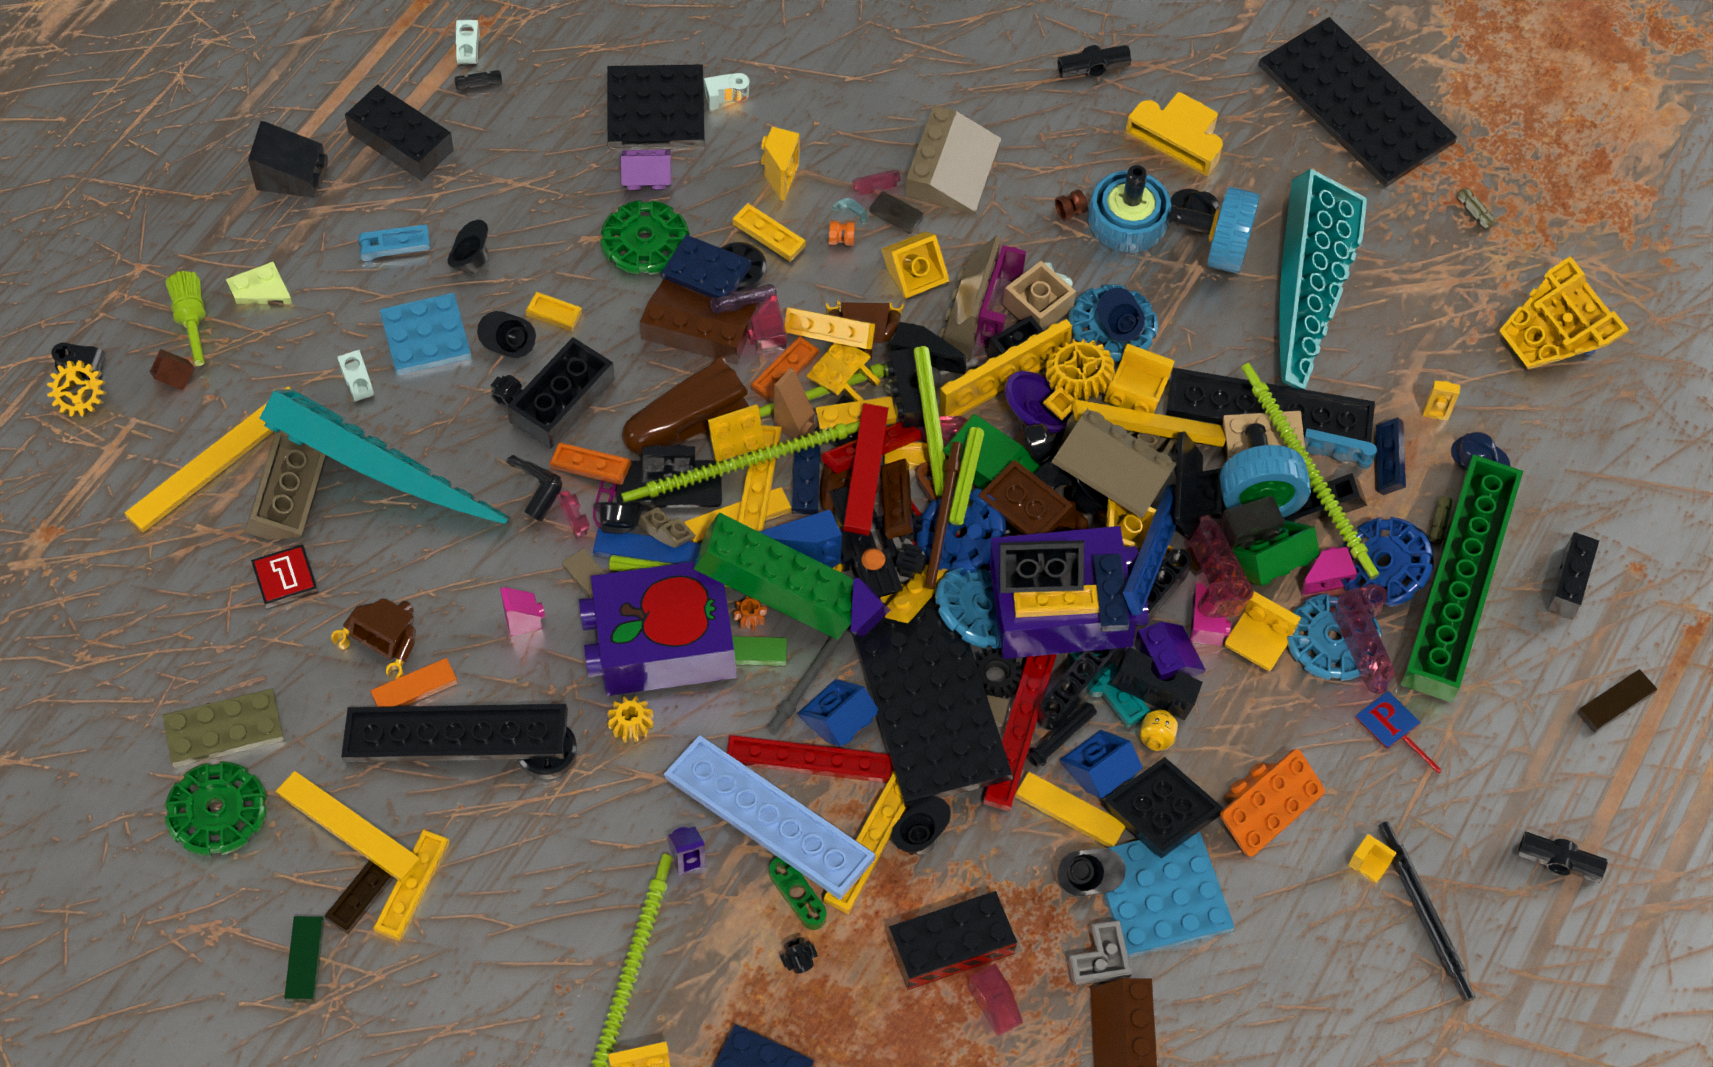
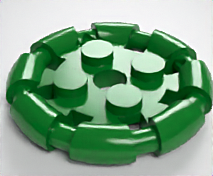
M641 200L618 207L616 213H611L606 218L601 229L603 238H601L600 243L606 258L610 262L614 261L616 267L620 270L634 275H639V273L655 275L663 271L685 235L690 233L680 213L676 214L671 206L653 200L651 202H641ZM641 212H650V216H641ZM641 233H649L651 237L642 239L639 235ZM625 250L627 253L622 256L620 252ZM665 250L669 253L667 256L662 254Z
M220 761V764L210 765V763H205L194 767L183 774L184 778L179 783L175 782L165 802L167 816L164 819L169 834L176 843L181 842L185 850L201 856H212V853L226 855L244 847L249 843L248 839L253 834L257 835L260 831L267 813V808L264 807V801L267 800V796L261 781L256 775H250L247 768L232 762ZM220 775V779L211 780V776ZM241 781L243 783L238 789L233 786L236 782ZM192 785L198 787L193 794L187 791ZM251 801L253 806L245 807L244 802ZM213 802H221L223 804L221 810L215 813L209 812L208 807ZM186 807V813L179 814V810ZM240 822H242L245 827L238 832L236 829L240 826ZM193 826L196 831L189 835L187 831ZM211 835H220V841L211 842Z

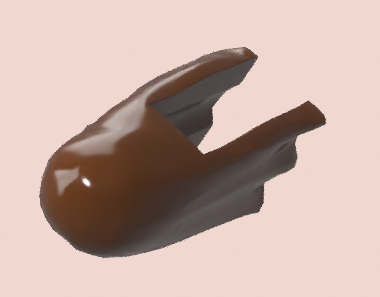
M719 356L708 367L685 379L633 415L623 427V443L630 452L643 455V447H650L652 445L677 446L710 434L709 419L749 407V404L743 398L747 395L748 389L741 383L735 370L728 366L724 356Z

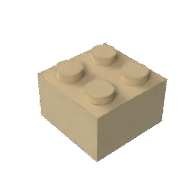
M1040 261L1005 287L1003 305L1020 321L1032 315L1045 331L1066 315L1070 308L1074 307L1076 291L1045 263Z

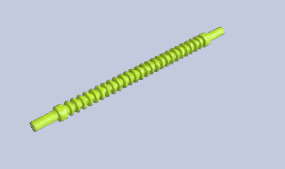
M1250 363L1244 364L1241 369L1253 387L1252 393L1256 398H1259V403H1263L1262 408L1266 409V415H1270L1269 420L1274 421L1272 425L1277 427L1276 432L1281 433L1280 438L1284 439L1283 443L1288 445V448L1297 451L1304 458L1309 474L1310 486L1314 487V493H1318L1317 498L1322 499L1320 504L1325 505L1324 510L1329 511L1328 516L1333 517L1332 523H1336L1335 528L1340 529L1339 535H1344L1343 541L1348 542L1347 547L1351 548L1350 553L1355 559L1359 560L1371 580L1377 578L1380 574L1367 554L1368 548L1364 543H1360L1362 540L1360 537H1356L1358 532L1353 531V525H1349L1350 519H1345L1346 513L1341 512L1343 509L1341 506H1337L1339 501L1334 500L1335 495L1330 494V488H1326L1328 484L1323 482V476H1319L1320 471L1315 470L1316 464H1311L1313 459L1308 458V452H1304L1305 446H1300L1302 441L1297 440L1298 435L1293 434V428H1289L1291 423L1286 422L1287 417L1282 416V410H1278L1280 406L1275 404V398H1271L1272 393L1268 392L1267 384L1261 382Z
M860 420L846 425L843 423L836 424L833 429L832 427H829L828 431L822 429L821 433L815 431L814 435L808 433L807 437L801 435L800 439L794 437L792 442L787 439L785 444L779 442L778 446L775 444L772 445V448L766 446L765 450L759 448L758 452L752 450L749 455L745 452L743 457L737 455L736 459L730 457L729 461L723 459V463L716 461V465L709 463L707 468L702 465L700 470L698 468H694L693 472L687 470V474L680 472V476L673 474V478L667 476L664 481L660 478L657 483L655 481L647 482L644 487L621 493L623 502H628L647 496L654 498L659 496L660 492L665 494L666 490L670 492L673 491V488L679 490L682 485L686 488L688 483L693 486L695 481L701 483L702 479L708 481L709 477L713 479L716 478V475L722 477L724 472L729 475L731 470L737 472L738 468L744 470V466L751 468V464L755 466L758 465V462L764 464L767 459L771 462L773 457L779 459L780 455L786 457L787 453L793 455L794 451L798 453L801 452V449L807 451L809 446L813 449L816 444L821 446L822 442L828 444L829 440L835 442L836 438L839 440L846 439L849 434L858 432Z
M662 854L655 879L650 881L648 887L650 892L646 893L648 899L644 900L646 906L641 908L643 914L639 915L641 921L636 924L639 929L634 930L636 936L631 939L634 944L629 945L631 951L627 952L629 959L624 961L626 966L622 967L624 974L619 976L621 980L617 983L619 989L614 991L616 997L612 998L614 1004L609 1006L611 1012L607 1013L609 1020L604 1022L606 1028L602 1029L604 1035L599 1037L601 1043L596 1046L599 1051L594 1053L596 1059L591 1061L594 1067H609L607 1063L609 1061L608 1054L614 1052L612 1045L617 1043L614 1038L619 1036L617 1030L622 1027L619 1022L624 1021L622 1014L627 1012L624 1007L629 1005L627 999L632 997L629 991L634 990L632 984L637 981L634 976L639 974L637 970L641 968L639 961L644 959L642 955L646 952L644 946L649 944L646 939L651 937L649 931H652L654 928L651 924L656 922L654 916L658 915L656 909L661 907L659 901L663 900L662 894L665 893L667 888L665 881L673 859L668 854Z

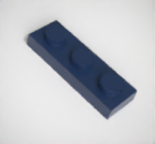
M1397 417L1376 425L1378 491L1383 495L1406 488L1404 421Z
M817 444L813 449L809 446L807 451L801 449L800 453L794 451L792 514L814 515L818 513L820 446Z
M1121 554L1094 555L1093 565L1101 632L1129 631L1127 602L1123 594L1125 584Z

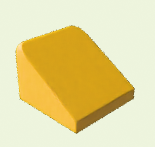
M1061 387L1058 390L1056 389L1043 404L1062 421L1073 412L1072 406L1075 399L1070 394L1065 395L1064 388Z

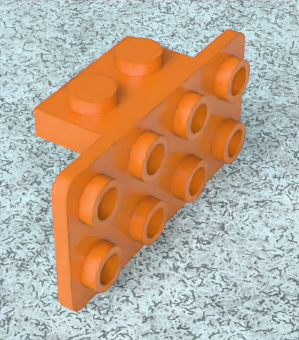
M1299 749L1291 750L1277 763L1260 762L1254 765L1249 770L1250 774L1244 779L1234 782L1230 786L1231 790L1224 795L1229 805L1221 811L1220 817L1246 856L1252 857L1325 793L1324 786Z

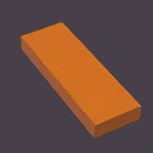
M799 336L751 383V390L771 403L774 400V385L789 368L795 370L798 376L819 355V349Z
M560 442L549 463L551 469L619 485L623 484L632 464L628 458Z
M444 658L374 688L370 692L377 707L408 706L458 684V681L447 658Z

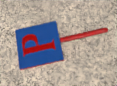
M1389 691L1355 715V718L1387 749L1402 738L1437 773L1442 772L1441 768L1406 735L1421 722Z

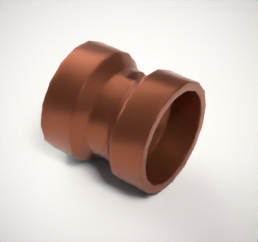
M1079 189L1072 191L1069 196L1062 195L1055 199L1056 211L1064 221L1071 219L1074 214L1081 215L1088 211L1086 197Z

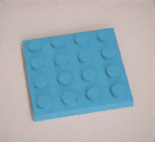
M1200 831L1162 859L1141 840L1106 848L1118 853L1123 859L1126 868L1122 884L1114 891L1104 893V897L1112 920H1120L1128 958L1234 931V923Z

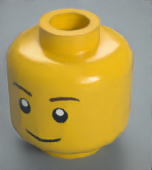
M1155 710L1147 713L1142 722L1140 739L1151 750H1167L1175 742L1178 723L1165 710Z

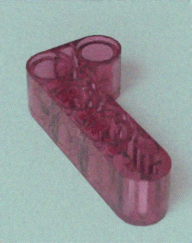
M1204 519L1199 523L1189 541L1210 584L1198 602V608L1202 614L1209 618L1239 616L1252 599L1253 589L1219 524L1211 519Z
M1372 584L1342 593L1335 606L1334 617L1367 689L1372 693L1382 694L1389 688L1395 670L1372 621V618L1379 616L1387 600V592L1382 586ZM1369 599H1372V600L1376 601L1377 603H1373V602L1369 601ZM1344 606H1348L1352 608V610L1346 609ZM1355 629H1360L1363 633H1359ZM1365 652H1370L1374 656L1367 655Z

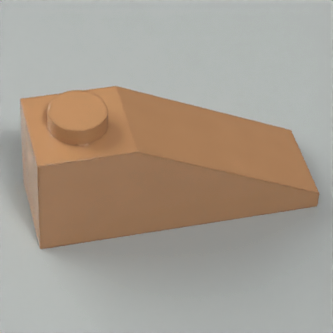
M789 368L774 385V426L782 427V433L791 439L794 437L800 439L801 435L807 437V434H811L815 428L814 410L795 370Z

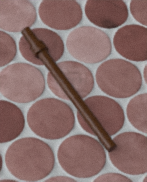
M952 442L950 456L945 463L944 472L946 477L924 585L927 589H935L956 476L959 475L961 466L959 460L962 443Z

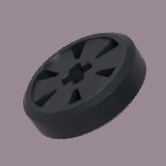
M733 242L721 247L724 250L749 259L752 264L735 292L740 293L753 290L763 282L766 276V259L757 247L745 242Z
M567 727L564 759H517L522 770L534 778L547 780L562 776L573 766L577 757L575 736Z

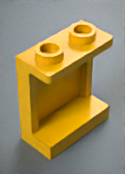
M1127 343L1119 367L1108 386L1104 401L1121 408L1155 413L1171 376L1175 361Z

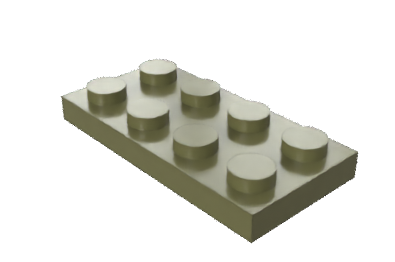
M273 688L163 715L173 768L284 741Z

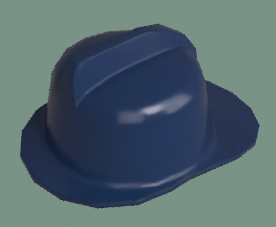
M1112 288L1106 291L1100 297L1097 313L1108 334L1113 340L1118 342L1138 341L1140 339L1139 336L1144 330L1145 316L1136 299L1128 290L1123 288Z
M1482 432L1467 433L1465 436L1458 438L1451 448L1452 457L1455 462L1466 469L1473 455L1510 466L1507 454L1495 445L1489 435Z

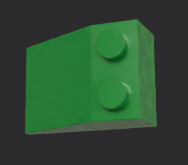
M976 414L970 416L943 449L949 457L952 442L962 443L959 460L962 462L969 429L971 427H979L984 431L973 483L982 490L1013 460H1016L1031 473L1039 466L1037 461L1022 445Z

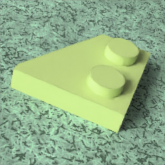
M274 262L226 279L236 304H249L252 302L269 304V301H283L284 304L292 303Z

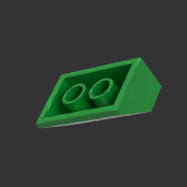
M1283 519L1275 520L1221 546V551L1242 579L1255 583L1258 586L1267 585L1278 576L1288 575L1291 573V570L1310 564L1311 560L1320 555L1314 526Z

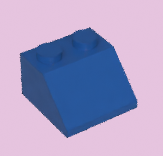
M835 679L797 714L827 743L842 747L852 741L854 735L861 728L868 726L873 721V717L878 714L877 711L879 709L864 686Z
M1099 730L1059 759L1062 766L1086 793L1101 799L1111 795L1115 788L1123 782L1131 780L1138 771L1143 769L1130 740L1103 730Z

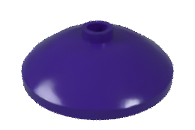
M1019 371L1012 374L1006 381L1005 395L1015 415L1027 425L1043 423L1049 432L1060 433L1065 431L1067 422L1073 412L1061 421L1043 404L1055 391L1051 390L1047 379L1029 371Z

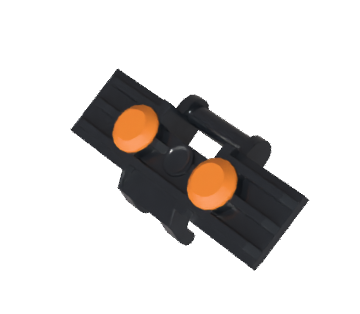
M850 486L830 491V496L841 528H839L842 534L841 551L843 559L841 563L844 571H849L850 566L854 564L859 579L867 583L879 597L903 591L894 566L899 551H897L893 539L888 540L885 534L884 515L878 516L875 509L873 510L869 536L843 531ZM879 530L885 549H877L871 531Z

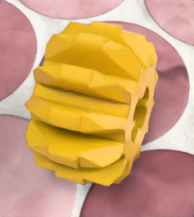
M624 696L622 704L614 701L613 709L607 713L610 719L607 724L608 728L613 730L615 739L622 736L624 743L629 738H633L637 743L639 735L647 738L648 729H652L654 726L652 720L654 715L653 710L648 709L646 700L639 703L637 696L632 701H628V698Z

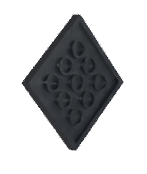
M703 64L607 66L608 148L705 146Z

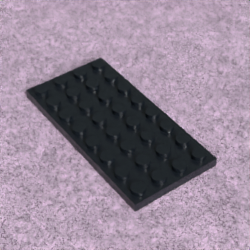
M1330 17L1259 59L1258 66L1385 187L1456 143L1457 136Z
M935 597L930 598L909 623L888 619L884 616L864 637H858L853 634L872 699L879 709L877 716L905 807L912 806L933 796L943 798L1013 780V774L970 643L962 640V635L956 630L952 632L947 627L938 612L940 605L936 604Z

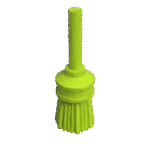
M177 271L176 274L170 275L166 279V287L172 300L173 318L177 324L187 328L194 365L202 366L205 361L197 326L205 318L206 312L203 300L201 299L200 278L196 275V272Z

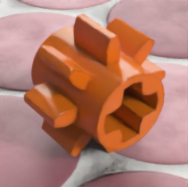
M746 596L742 603L736 602L737 611L734 612V620H740L741 629L745 627L754 631L755 627L759 624H765L763 616L767 615V607H760L761 602Z

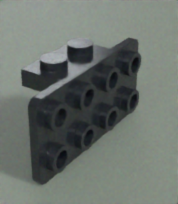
M1184 431L1179 432L1178 441L1175 443L1177 464L1174 467L1176 486L1173 488L1175 509L1172 510V517L1174 523L1183 530L1184 535L1188 536L1193 544L1200 540L1201 522L1225 518L1226 507L1220 485V472L1222 468L1203 471V454Z
M652 445L650 447H643V461H631L632 464L623 484H617V503L623 502L621 493L644 487L647 482L655 481L657 483L660 478L664 481L667 476L673 478V474L680 476V472L687 474V470L693 472L694 468L700 470L702 465L707 468L709 463L716 465L715 460H695V446ZM716 475L715 479L709 477L708 481H705V479H702L701 483L695 481L693 486L688 483L686 488L682 485L679 490L673 488L672 492L666 490L665 494L660 492L657 497L650 498V496L634 501H655L657 503L656 507L659 508L720 507L722 505V478Z

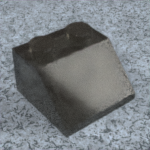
M1272 495L1224 510L1214 534L1217 539L1231 549L1237 547L1248 548L1255 544L1256 541L1263 539L1270 541L1277 538L1285 525V521Z

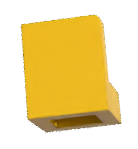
M1367 834L1353 854L1348 866L1372 882L1378 883L1392 863L1396 852Z

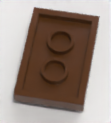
M1013 460L979 494L980 499L1001 513L1005 520L1023 535L1053 532L1074 510L1072 503L1016 460ZM987 495L992 496V497L995 499V501L992 500V499H991L990 497H988Z

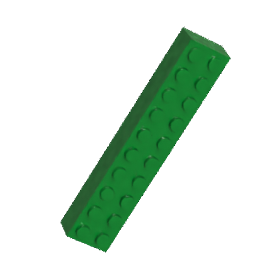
M1477 455L1472 456L1462 481L1400 683L1401 686L1451 703L1454 701L1461 686L1524 471Z

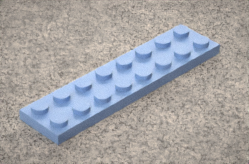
M701 735L694 740L664 773L667 781L839 900L844 897L875 860L873 852Z

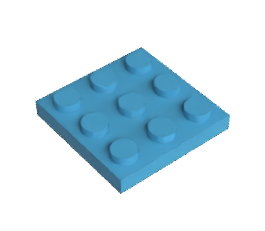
M454 293L380 309L396 376L472 359Z

